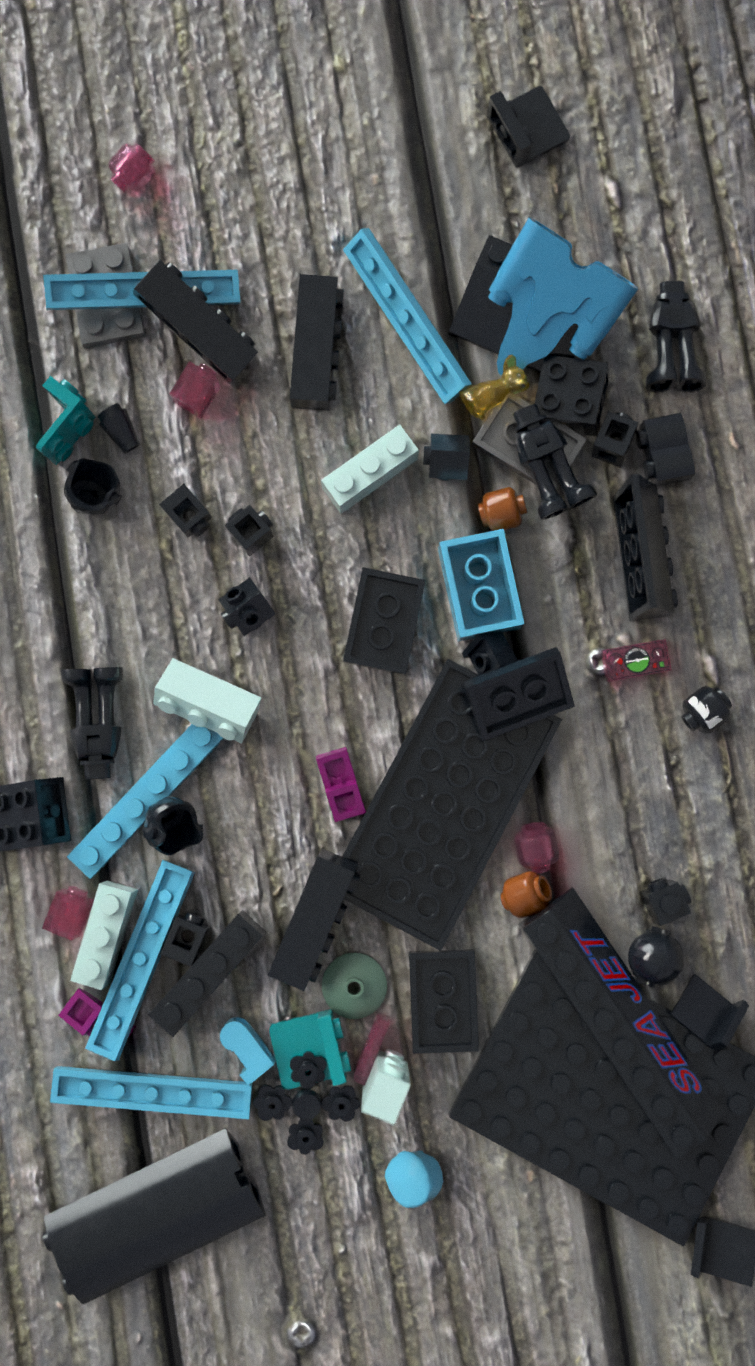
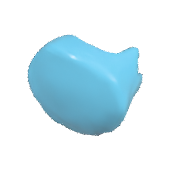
M422 1150L400 1152L392 1158L385 1170V1179L391 1194L400 1205L406 1208H416L429 1202L438 1195L443 1184V1175L438 1161L433 1156L425 1154Z

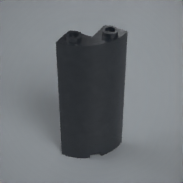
M225 1128L44 1216L46 1231L43 1232V1241L47 1250L53 1253L62 1275L65 1292L69 1296L74 1295L84 1305L261 1219L266 1214L259 1187L246 1173L239 1143Z

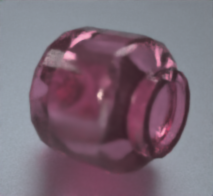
M137 142L134 145L124 143L108 162L109 169L113 173L110 180L123 192L128 188L133 192H140L155 175V168L153 166L155 160Z
M532 822L525 824L521 827V831L515 835L516 853L521 866L529 868L536 873H543L549 871L550 866L559 860L556 832L552 828L547 827L546 823Z

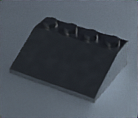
M489 235L474 267L448 334L499 355L501 344L511 320L513 303L507 302L505 307H502L490 300L488 296L491 293L489 288L512 244ZM574 323L564 333L548 355L575 358V354L569 349L572 345L570 341L578 328L577 324ZM544 357L528 364L526 367L541 373Z
M631 474L613 496L629 620L638 621L668 617L675 613L674 608L678 606V597L676 590L671 589L670 576H673V562L671 557H667L665 547L669 543V533L667 526L662 525L661 514L664 513V499L662 494L658 495L656 484L640 474Z

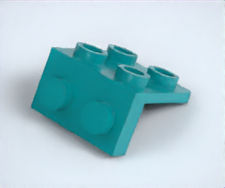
M49 376L42 386L64 408V411L39 440L36 449L53 464L57 465L60 461L64 462L70 457L74 450L73 445L80 436L84 437L90 432L94 425L93 420L96 417L85 405L87 400L79 394V391L65 379L59 383L52 376Z
M332 1009L276 1022L270 1026L269 1034L281 1085L284 1089L289 1090L301 1087L299 1082L291 1080L292 1069L290 1068V1061L294 1056H303L306 1051L313 1052L314 1057L322 1056L325 1058L327 1066L323 1071L325 1073L323 1081L332 1079L333 1086L346 1083L347 1072L352 1071L348 1051L342 1052L339 1039L344 1038L340 1018L334 1019Z

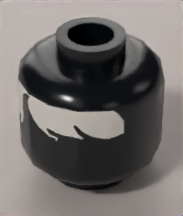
M703 686L683 701L682 707L685 714L681 718L691 731L694 732L698 729L704 734H709L730 719L732 704L726 694L717 686L714 688Z

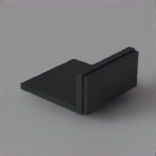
M693 974L670 1016L707 1047L715 1051L728 1047L749 1005L745 1000L731 1004L699 976Z
M702 1216L697 1224L691 1276L699 1279L702 1273H706L752 1287L755 1272V1230Z

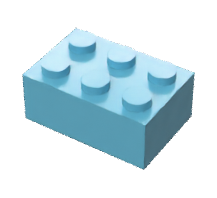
M504 529L439 542L438 553L457 641L474 639L478 634L499 631L508 632L520 629L524 625V619Z

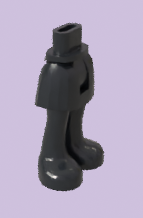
M663 281L659 284L660 294L656 297L649 323V330L656 337L657 365L647 375L645 388L649 392H665L672 389L677 383V388L681 392L699 391L706 386L705 373L697 364L693 344V333L700 328L699 318L694 304L690 300V295L685 293V283L683 281ZM672 338H678L680 367L678 377L674 363Z
M532 404L514 412L513 416L518 425L515 428L518 456L521 466H529L537 483L542 501L538 507L540 519L546 520L565 512L567 506L571 510L597 496L595 488L590 484H580L569 466L564 452V448L568 444L566 439L549 419L547 420L546 415L540 414L537 405ZM548 459L557 475L565 501L558 494L544 463Z
M123 667L93 669L98 692L99 723L93 724L92 669L61 670L62 682L71 686L75 694L76 728L70 730V737L78 760H82L80 765H84L85 779L111 778L110 764L115 763L114 758L116 757L121 737V727L116 726L114 722V691L116 684L122 680Z

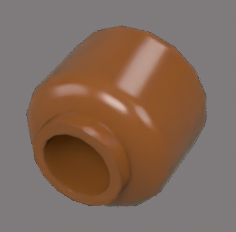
M511 487L484 494L483 502L478 503L484 528L489 527L491 531L504 529L505 531L519 527L522 524V514L527 513L523 494L517 496L515 490Z
M527 871L508 878L504 882L503 892L501 893L503 907L517 918H526L541 912L552 898L549 882L544 876H540L534 871Z

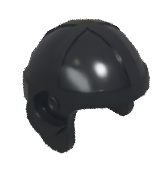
M81 458L73 461L66 469L70 474L64 485V494L71 508L77 513L85 515L104 514L109 510L110 506L113 504L118 505L122 499V495L119 494L120 481L111 465Z
M165 797L148 808L145 815L143 834L149 845L160 853L171 856L202 841L203 824H198L196 811L189 802L183 801L178 797Z
M652 926L651 930L646 929L645 933L639 935L633 941L628 952V963L633 975L637 977L636 982L655 988L656 984L662 986L674 981L683 970V949L675 938L670 937V931Z

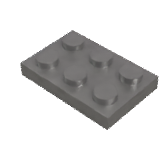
M128 243L65 254L69 274L134 272ZM141 307L75 309L81 344L84 349L146 337Z
M506 389L474 438L472 446L537 485L529 466H521L515 428L518 425L513 416L514 412L531 404ZM550 420L568 443L564 448V452L569 466H571L587 438L559 421ZM548 459L544 463L555 488H557L559 480Z

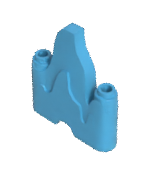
M528 217L489 288L491 293L488 297L494 303L505 307L507 302L513 303L511 320L497 359L498 373L513 382L517 377V373H520L528 364L547 356L574 323L578 325V328L570 341L572 345L569 350L585 360L588 355H592L602 339L608 334L638 291V287L599 261H595L588 266L578 265L572 258V244L539 221Z

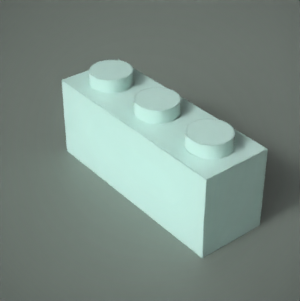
M399 424L321 480L322 489L340 514H342L417 461L419 450Z
M172 658L155 687L153 704L165 713H174L187 719L197 727L208 728L217 732L226 740H235L242 744L258 714L262 697Z
M108 880L99 883L70 981L100 990L111 984L138 889Z
M386 1049L385 1052L379 1050L373 1062L374 1064H371L372 1069H369L366 1083L364 1082L362 1090V1112L395 1125L410 1087L408 1062L403 1060L404 1055L391 1049Z

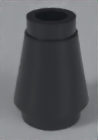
M117 403L98 414L99 426L122 449L124 454L140 445L126 408L122 409L120 404Z

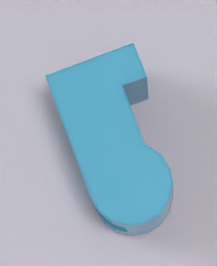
M233 1017L224 1024L220 1032V1041L227 1050L233 1051L245 1066L240 1076L249 1086L274 1066L275 1056L244 1018Z

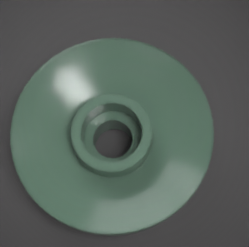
M357 952L346 953L334 959L327 967L322 980V992L327 1005L336 1014L349 1019H360L371 1015L381 1006L387 992V980L381 965L372 957ZM351 982H357L360 984L361 989L357 993H351L348 990V985Z

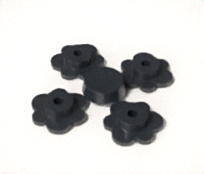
M311 1051L304 1052L303 1056H294L290 1061V1068L292 1069L291 1080L299 1082L300 1086L305 1090L299 1091L292 1100L290 1096L285 1094V1089L282 1086L273 1088L271 1085L265 1084L260 1087L258 1091L259 1096L253 1100L254 1107L258 1109V1116L263 1121H268L272 1118L276 1120L282 1119L284 1111L289 1110L292 1106L300 1120L298 1124L294 1123L289 1126L290 1135L287 1139V1145L292 1150L299 1149L303 1155L309 1154L311 1149L318 1150L323 1146L324 1141L321 1136L323 1127L320 1124H314L312 1120L318 1115L321 1106L325 1111L329 1112L331 1120L340 1118L343 1121H351L355 1116V1110L360 1107V1100L355 1097V1089L350 1085H345L341 1089L333 1086L329 1091L330 1095H326L322 1101L315 1091L309 1090L315 1086L316 1082H322L325 1079L323 1071L327 1066L324 1057H314V1053Z

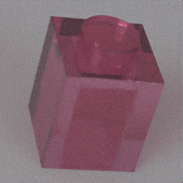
M189 361L169 393L173 402L201 419L220 389L218 379L215 377L217 375L216 372L202 363L197 366Z
M74 886L56 891L42 929L69 940L80 937L94 900L86 897L87 891Z

